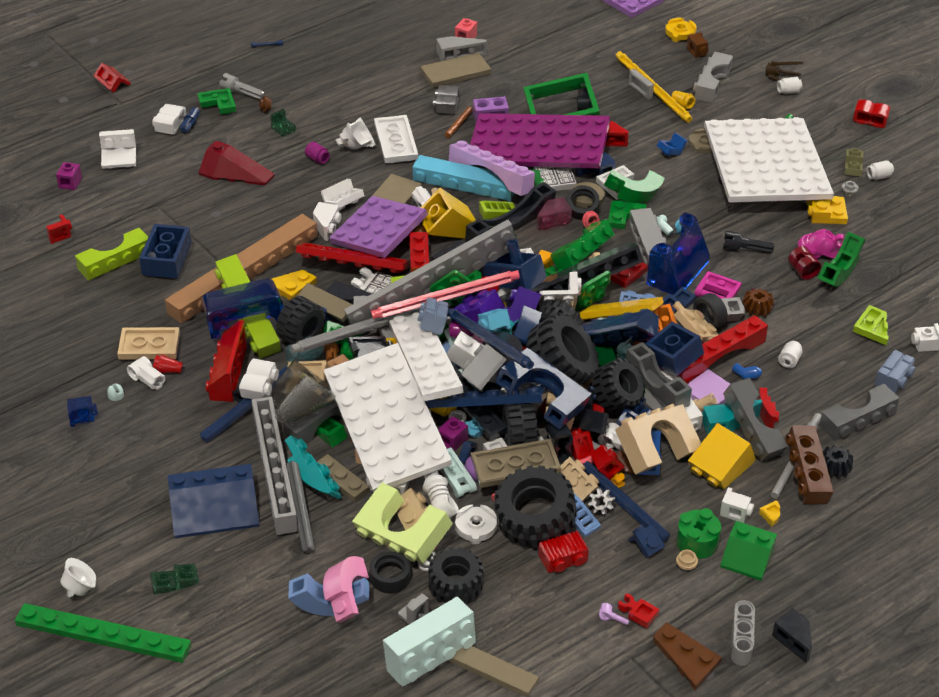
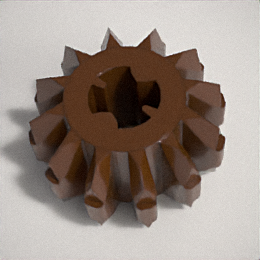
M752 288L751 291H746L742 300L745 312H748L749 316L756 315L757 317L770 315L775 303L772 293H768L767 290H761L760 288L758 290Z

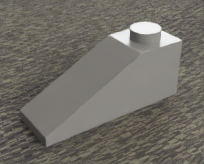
M453 36L436 39V52L441 61L479 53L481 56L487 55V41L484 39Z

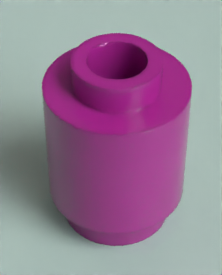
M311 142L305 147V155L318 164H325L330 158L328 150L316 142Z

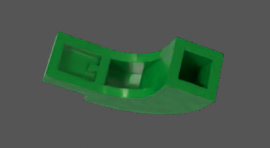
M611 170L603 186L617 192L618 199L630 203H645L656 195L665 178L649 170L643 180L636 181Z
M848 232L836 257L830 263H824L818 279L833 286H840L850 276L859 261V254L866 239Z

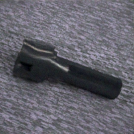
M725 232V243L723 244L725 249L737 251L740 248L768 253H772L774 250V243L745 238L742 237L741 233Z

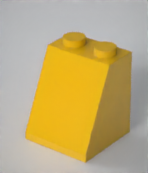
M439 188L420 207L427 211L428 215L421 222L430 235L465 238L466 225L476 220L467 205L442 188Z
M717 423L689 458L688 462L691 467L690 470L698 477L702 475L707 478L708 483L712 486H719L725 489L756 461L751 443Z

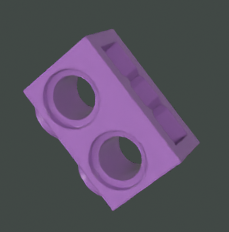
M506 98L473 99L475 123L479 113L509 114Z

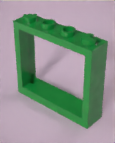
M587 73L523 87L530 114H536L532 101L534 99L586 88L592 108L564 115L600 116Z

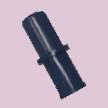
M191 108L188 115L184 116L180 126L182 133L189 132L191 127L196 124V119L200 115L198 108Z

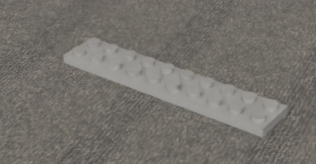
M509 220L502 222L344 309L349 324L352 325L373 318L371 311L378 309V307L432 293L430 285L453 270H457L464 276H467L485 266L487 262H493L497 258L509 253L506 242L515 239L511 222Z

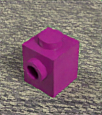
M63 162L56 174L58 188L75 190L82 179L80 164Z
M451 417L438 429L446 449L452 448L454 452L463 445L464 441L468 440V425L455 417Z

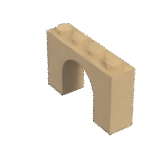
M674 404L668 405L663 408V411L658 408L649 412V415L642 413L636 416L634 420L632 417L621 421L622 425L615 429L635 475L650 470L662 463L651 438L652 428L660 430L666 436L677 460L692 455L701 444L683 404L674 406Z

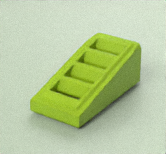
M479 201V212L483 219L497 218L510 211L508 210L509 208L513 209L515 207L513 202Z

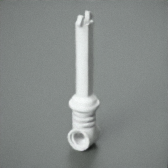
M438 471L424 475L423 491L428 494L431 505L445 511L449 518L459 513L456 502L448 492L447 479L439 475Z

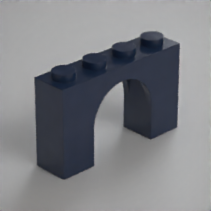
M526 348L521 353L531 358L534 362V367L532 369L523 368L512 359L501 368L495 382L511 394L520 386L529 382L539 383L549 388L555 394L556 399L550 403L543 418L558 429H561L585 408L591 393L532 350Z

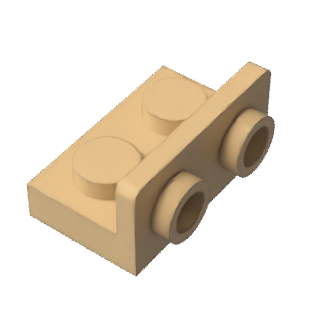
M569 457L561 465V473L572 484L574 493L584 502L590 497V494L599 489L597 485L599 481L592 473L588 476L583 471L586 467L578 459L573 461Z

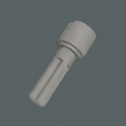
M227 73L223 74L226 81L220 80L219 83L220 88H230L232 93L238 91L259 100L264 96V91L239 82L237 77Z

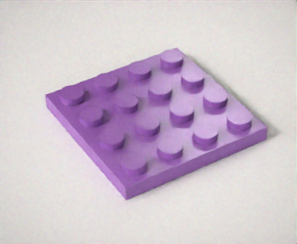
M372 196L329 239L332 244L385 258L428 214L426 209Z

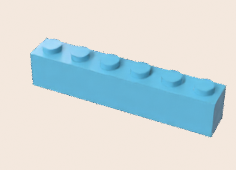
M419 155L413 165L414 181L511 201L515 194L509 191L499 176L489 169Z

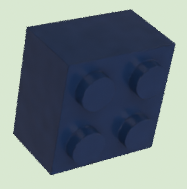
M674 322L668 324L645 343L655 353L658 366L676 376L704 354L701 337Z

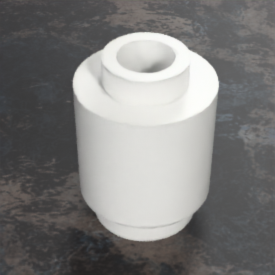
M798 77L783 78L777 82L779 94L799 93L800 89H802V81Z
M888 160L872 163L870 166H867V176L873 180L891 177L894 172L893 164Z
M790 341L785 344L778 357V361L783 367L793 368L796 366L802 355L801 344L797 341Z

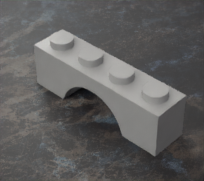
M714 52L712 57H709L707 66H704L702 74L699 75L698 82L694 84L693 92H695V99L714 102L719 88V80L716 78L728 76L732 67V55Z

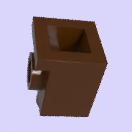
M702 32L688 35L686 49L695 58L706 56L709 52L708 42L703 38Z

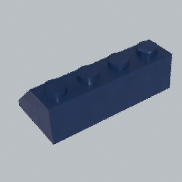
M641 309L640 312H626L621 316H608L602 320L593 319L591 322L583 323L582 326L584 331L590 335V339L596 347H615L653 338L658 334L659 316L649 309Z

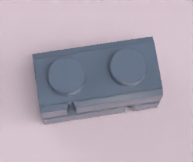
M430 297L426 299L425 303L422 302L417 321L421 322L420 329L425 331L432 330V333L440 335L446 323L448 303L440 300L437 302V299Z
M897 350L893 351L877 372L875 386L885 384L894 393L899 388L903 389L907 383V377L911 378L916 370V367H914L915 359Z

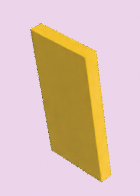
M663 297L591 305L580 312V317L584 320L618 316L626 312H640L641 309H649L652 312L664 303Z

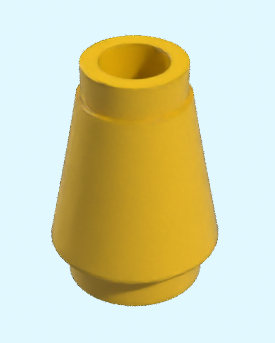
M674 91L671 96L684 109H691L695 105V97L690 93Z

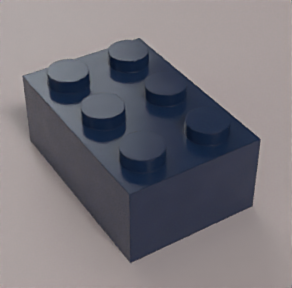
M154 224L139 258L142 275L178 279L192 244L190 227Z

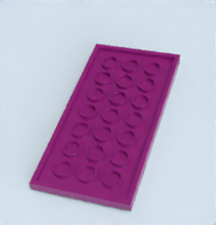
M479 113L470 145L478 146L483 151H489L491 154L513 161L519 166L600 168L610 125V116Z

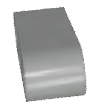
M746 600L736 603L732 620L731 659L740 666L748 665L751 662L754 648L755 607Z

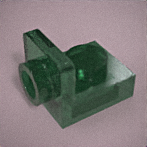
M284 109L270 115L271 128L282 137L296 131V125L286 118V111Z

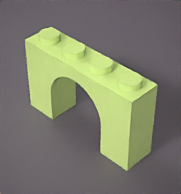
M381 483L352 521L357 528L356 532L363 538H371L379 546L385 545L391 551L404 554L412 562L416 560L424 564L452 526V521L445 511L429 505L411 528L401 532L389 531V522L403 504L404 499L397 489Z

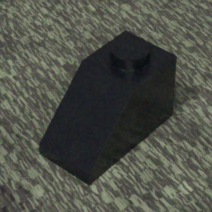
M792 608L775 621L772 636L807 663L812 650L810 621L803 614L798 613Z

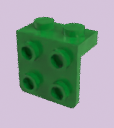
M453 270L430 285V291L436 292L482 279L481 273L475 270L469 275L464 276L459 271ZM467 295L445 301L456 307L462 303V299Z
M605 271L582 286L575 308L577 312L583 308H588L593 302L600 301L605 296L606 287L610 282L611 273L609 271Z

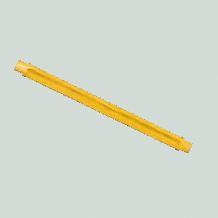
M620 51L616 53L618 61L626 68L637 70L654 84L653 92L682 120H685L687 123L692 121L693 118L690 113L634 64L626 54Z

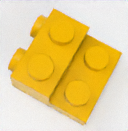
M833 196V199L806 200V205H809L808 216H811L812 223L847 224L848 216L844 197Z

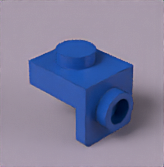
M674 133L670 141L659 140L657 147L667 156L681 155L687 140L678 133Z

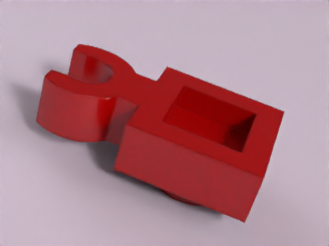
M627 593L624 595V601L627 603L618 602V609L620 611L629 612L628 618L645 628H648L659 615V608L643 599L636 602L634 597Z

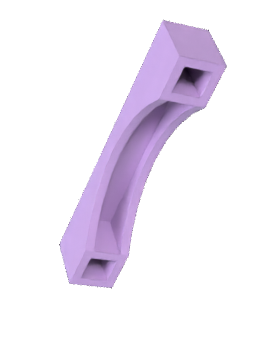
M457 141V143L450 145L449 161L470 166H484L498 175L509 191L520 196L528 194L534 188L535 172L528 170L527 167L516 165L515 162L507 161L501 156H495L489 151H483L478 146L467 144L466 141Z

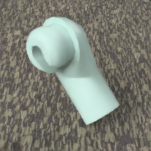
M665 215L658 216V226L661 227V230L667 236H670L674 229L666 223L667 217Z

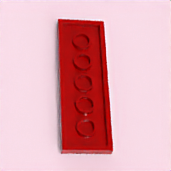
M303 243L296 246V253H301V257L306 258L319 256V260L329 261V259H336L337 263L342 264L354 262L355 266L360 267L372 265V269L377 270L390 268L389 271L400 273V271H404L410 266V260L388 256L383 258L365 252L311 243Z

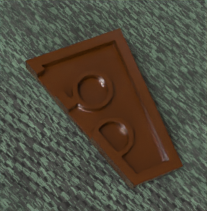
M667 622L653 635V642L668 660L674 662L678 667V672L691 682L690 686L695 691L721 663V656Z

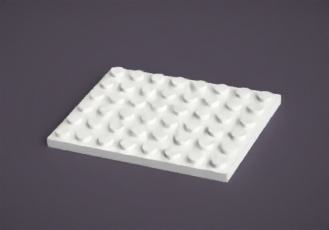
M803 118L705 121L704 127L728 202L833 199V190Z

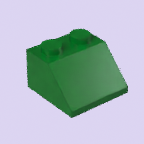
M736 521L730 533L720 567L762 581L774 552L777 534Z

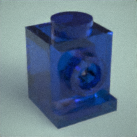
M91 396L67 399L71 427H75L77 423L95 421L98 409L97 404H93Z

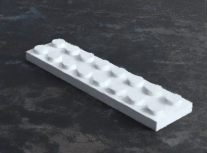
M419 312L406 316H396L394 319L389 320L391 331L406 359L423 401L463 393V386L437 334L432 333V330L425 331L420 329L421 322L417 321Z

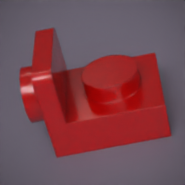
M63 214L59 215L60 222L46 226L48 239L51 244L71 238L70 230L72 225L70 220H66Z
M581 428L571 430L570 432L573 436L571 449L574 459L581 460L589 457L595 451L590 432L581 430Z

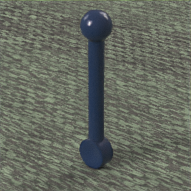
M283 40L263 43L252 42L251 47L255 48L256 46L265 45L282 46Z

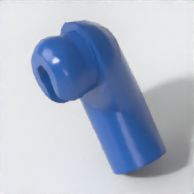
M736 363L732 367V371L743 379L750 378L752 380L762 375V370L757 366L744 368Z

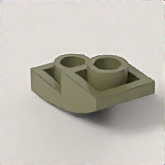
M857 148L846 149L844 175L862 176L863 151Z

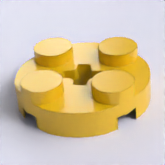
M673 18L666 24L665 33L674 42L687 40L688 35L696 34V24L691 20L689 22L684 21V18Z

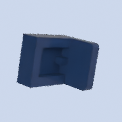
M643 525L632 531L634 535L628 538L630 542L636 541L645 558L665 547L653 525L644 528Z

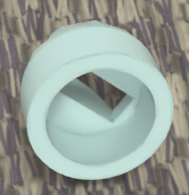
M115 383L108 387L107 393L110 400L118 401L124 397L121 385Z

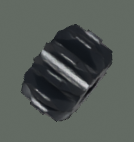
M833 444L831 448L825 447L822 452L829 477L836 476L838 480L841 476L847 477L853 469V455L850 454L849 450H843L842 446L837 448Z

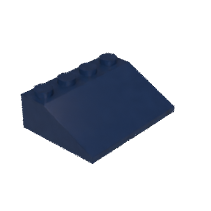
M251 464L168 475L174 538L259 527Z

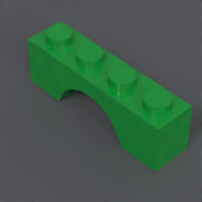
M607 219L590 224L582 230L583 235L560 247L550 255L558 270L576 265L615 235Z

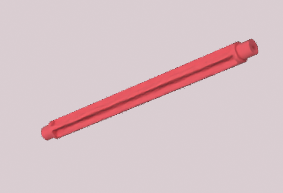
M518 270L504 272L378 307V309L372 310L371 314L373 319L388 317L420 308L421 303H425L428 297L437 299V302L439 300L445 301L513 282V280L519 279L520 275Z

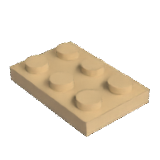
M122 328L118 360L139 359L142 356L148 359H155L156 355L161 356V354L176 359L180 328Z

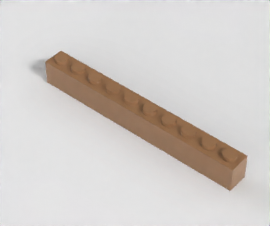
M301 214L238 253L237 256L249 280L295 252L297 245L309 243L318 237L317 223ZM216 268L165 299L167 314L182 324L223 298L224 293L221 287L223 283L221 280H217L214 270Z

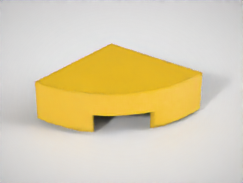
M777 500L759 509V514L771 527L780 518V505Z

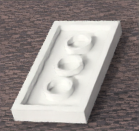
M407 115L374 118V125L385 163L417 160L418 152Z

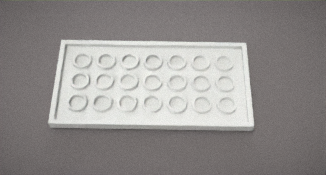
M398 343L324 370L328 384L373 492L381 483L394 487L452 465L449 453L427 405L422 399Z

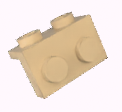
M412 488L401 494L404 502L396 512L405 530L416 524L428 508L425 505L427 500L421 492H415Z

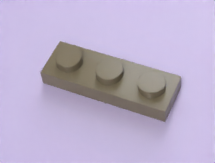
M327 454L317 461L320 464L324 463L330 469L331 473L329 475L339 485L338 490L354 503L370 492L369 485Z

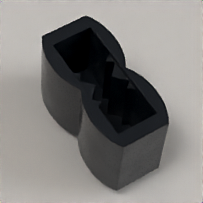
M548 421L546 424L548 434L546 439H551L559 463H564L569 457H572L570 447L573 443V436L567 424L558 429Z

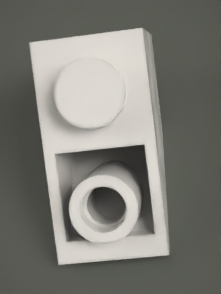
M318 202L313 211V221L317 223V231L326 241L335 232L337 223H340L341 213H339L338 205Z

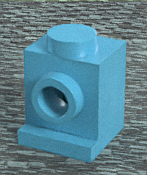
M495 309L478 314V324L491 333L511 328L507 309Z

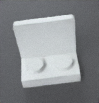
M134 129L99 132L102 149V168L112 169L136 166Z

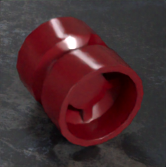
M806 246L795 248L788 256V262L804 280L814 278L821 270V263Z

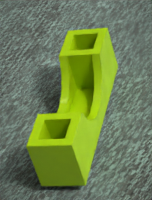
M140 228L123 234L124 240L122 244L113 250L97 251L91 248L75 255L77 268L89 281L140 258L148 236Z

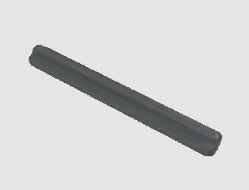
M291 461L286 464L296 511L301 548L303 552L308 554L313 552L315 548L299 466L295 461Z

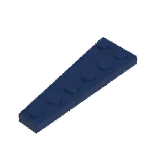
M535 383L530 384V388H518L512 394L507 390L469 391L467 393L428 400L425 403L427 408L543 402L548 395V388L542 386V384Z

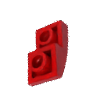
M759 387L757 400H762L760 417L765 426L774 429V423L779 421V411H776L775 402H771V396H767V388Z

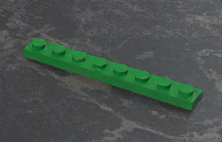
M26 603L23 604L15 618L16 626L184 663L191 648V640Z

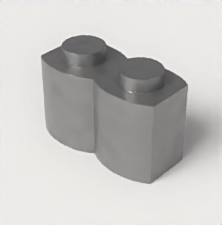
M439 85V89L435 90L433 108H436V113L456 114L459 102V86Z

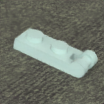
M448 448L447 451L452 460V465L442 468L440 471L452 487L455 496L459 498L464 496V493L477 491L474 480L453 449Z

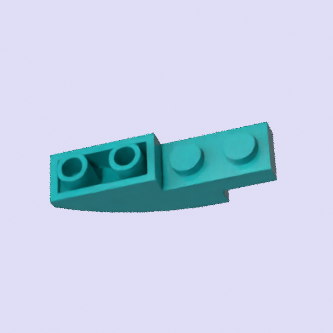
M290 435L285 439L293 454L287 461L288 463L291 461L298 463L301 479L322 493L340 499L342 496L338 491L339 485L329 475L331 473L330 469L324 463L320 464L315 461L314 457L307 452L306 449L308 447L301 438L297 439Z

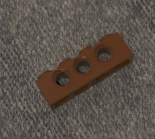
M792 425L789 433L786 434L785 441L789 446L790 461L794 465V477L798 480L799 495L802 496L804 504H828L834 491L816 426Z

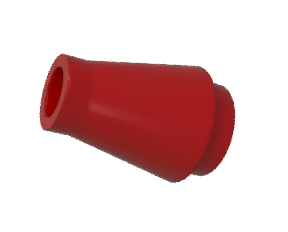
M162 354L161 356H155L153 368L160 373L181 374L183 362L176 361Z

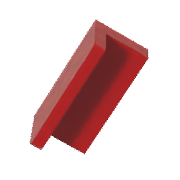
M104 63L100 64L94 74V77L112 92L117 90L121 82L129 86L131 84L116 69Z

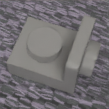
M420 594L416 599H412L398 612V616L408 624L429 613L428 597Z

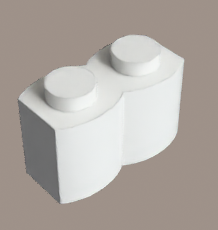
M165 104L153 118L152 123L155 131L176 134L186 115L185 107Z
M252 359L239 386L241 397L258 399L269 396L272 391V384L278 379L279 375L276 363Z

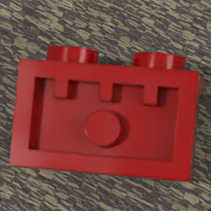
M642 262L611 275L610 280L626 288L648 271V265Z

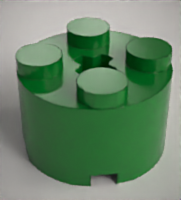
M707 508L682 513L678 523L676 538L678 549L680 551L691 550L698 559L712 556L718 548L721 523L719 519Z

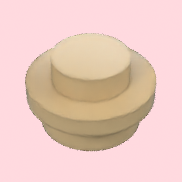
M683 550L677 555L676 563L681 569L692 570L697 566L698 558L693 551Z

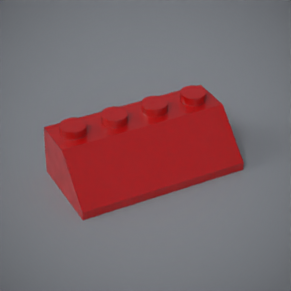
M239 320L223 332L221 340L217 342V354H214L213 357L214 366L210 367L209 372L210 381H206V392H209V398L212 401L233 402L234 400L233 391L237 388L247 350L244 320Z

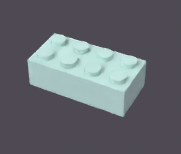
M456 597L385 638L383 645L388 673L403 687L428 671H432L443 662L452 659L459 649L470 648L476 643L473 611Z

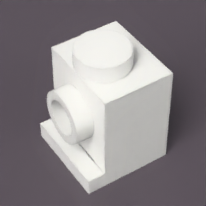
M938 323L934 324L933 327L915 328L914 333L911 335L912 344H915L918 352L939 350Z
M728 487L722 501L720 516L744 523L746 517L752 515L754 504H751L750 497L732 492V488Z

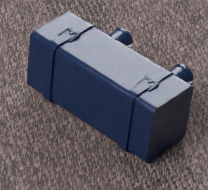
M517 239L506 242L509 253L497 258L493 262H487L485 266L477 270L481 273V277H490L518 270L520 278L513 280V282L499 285L498 288L512 290L520 286L531 290L546 279L541 255L520 252Z

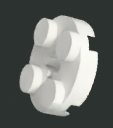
M467 505L461 508L456 515L455 530L462 538L469 540L470 543L479 544L481 541L492 537L497 531L496 514L485 505H480V507ZM472 522H480V524L474 525Z

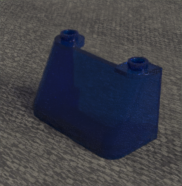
M686 212L679 218L681 235L672 246L666 243L656 244L649 254L646 284L671 295H674L681 287L687 289L710 260V252L698 219Z
M269 278L207 292L201 297L202 308L211 339L221 337L220 331L222 328H229V321L265 313L266 319H269L271 316L277 322L278 315L282 308H284L277 286Z

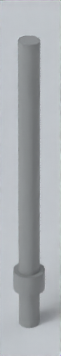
M816 413L811 422H808L806 426H816V430H818L821 414ZM790 460L770 494L774 499L779 497L794 470L793 462Z

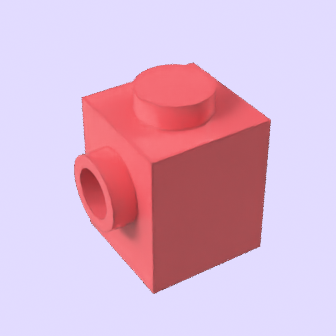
M463 18L455 27V37L475 38L477 36V22Z

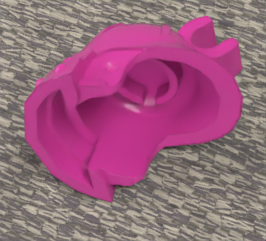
M817 230L803 235L798 241V247L806 246L817 259L822 255L835 258L839 252L838 249L841 248L844 242L842 241L844 240V235L837 234L834 236L829 230Z

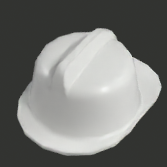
M68 558L65 562V570L60 583L67 590V597L70 598L74 594L83 596L91 588H95L96 575L83 561Z

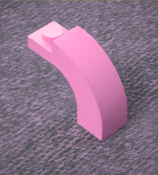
M348 557L329 568L325 573L323 580L325 600L331 601L336 622L342 623L359 614L352 591V582L364 577L366 579L369 578L364 559L361 557Z

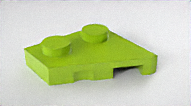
M869 305L854 325L853 332L887 345L889 336H887V312Z

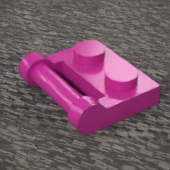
M708 271L697 286L694 295L699 298L705 294L712 293L709 291L721 294H716L721 299L735 298L741 289L742 283Z

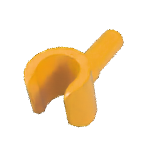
M617 473L611 478V481L620 488L625 485L623 481L625 476L623 473Z

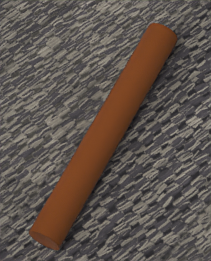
M471 107L465 109L447 130L445 137L450 138L473 111Z

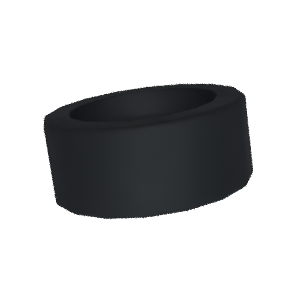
M586 185L572 188L566 198L567 211L572 217L582 220L583 215L588 211L598 213L600 207L599 194L595 189ZM579 196H587L593 200V205L588 209H578L573 206V200Z
M708 293L695 300L693 310L700 311L707 323L712 324L717 329L727 322L728 313L726 306L716 294ZM707 306L712 311L714 318L710 315Z
M394 551L382 552L376 555L371 560L369 566L371 584L375 589L384 593H395L403 590L409 584L411 578L409 560L403 554ZM387 566H395L403 571L401 575L395 578H384L378 575L377 572Z

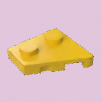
M300 270L266 281V287L291 300L300 294L307 283L311 285L316 284L317 277L305 270Z

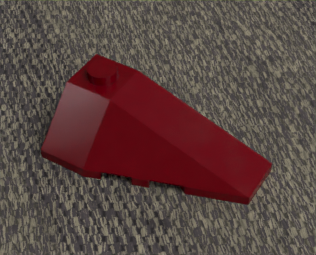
M215 141L206 149L198 172L199 175L212 180H219L220 178L229 179V182L244 180L246 184L265 186L275 177V174L231 145L220 141Z

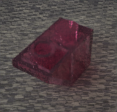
M564 197L547 200L538 214V231L571 223L572 209Z

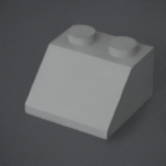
M480 344L473 353L476 356L472 361L467 360L460 368L463 370L461 375L479 390L486 385L507 360L488 344L484 346Z

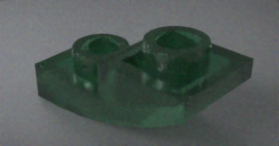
M177 564L173 566V571L151 572L150 581L153 594H160L192 586L199 582V577L195 564Z

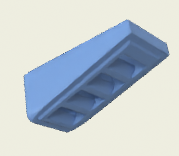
M574 493L578 512L573 527L586 537L601 528V524ZM588 522L591 523V524L587 525L586 527L583 526L584 524H586V523H588Z

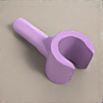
M602 603L599 612L601 620L608 621L613 619L628 625V619L612 612V605Z

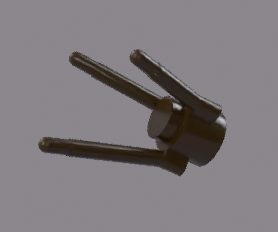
M772 61L767 64L765 75H768V79H773L777 82L781 80L776 77L780 73L801 76L799 72L784 70L778 65H802L803 62Z

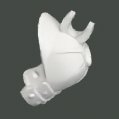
M361 117L352 124L347 123V126L339 135L340 138L336 139L338 146L345 144L346 147L354 150L376 145Z

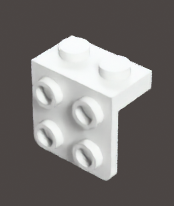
M577 272L569 273L568 290L540 291L539 305L551 299L554 301L561 300L562 303L566 302L570 307L577 305V298L580 295L581 278H578Z

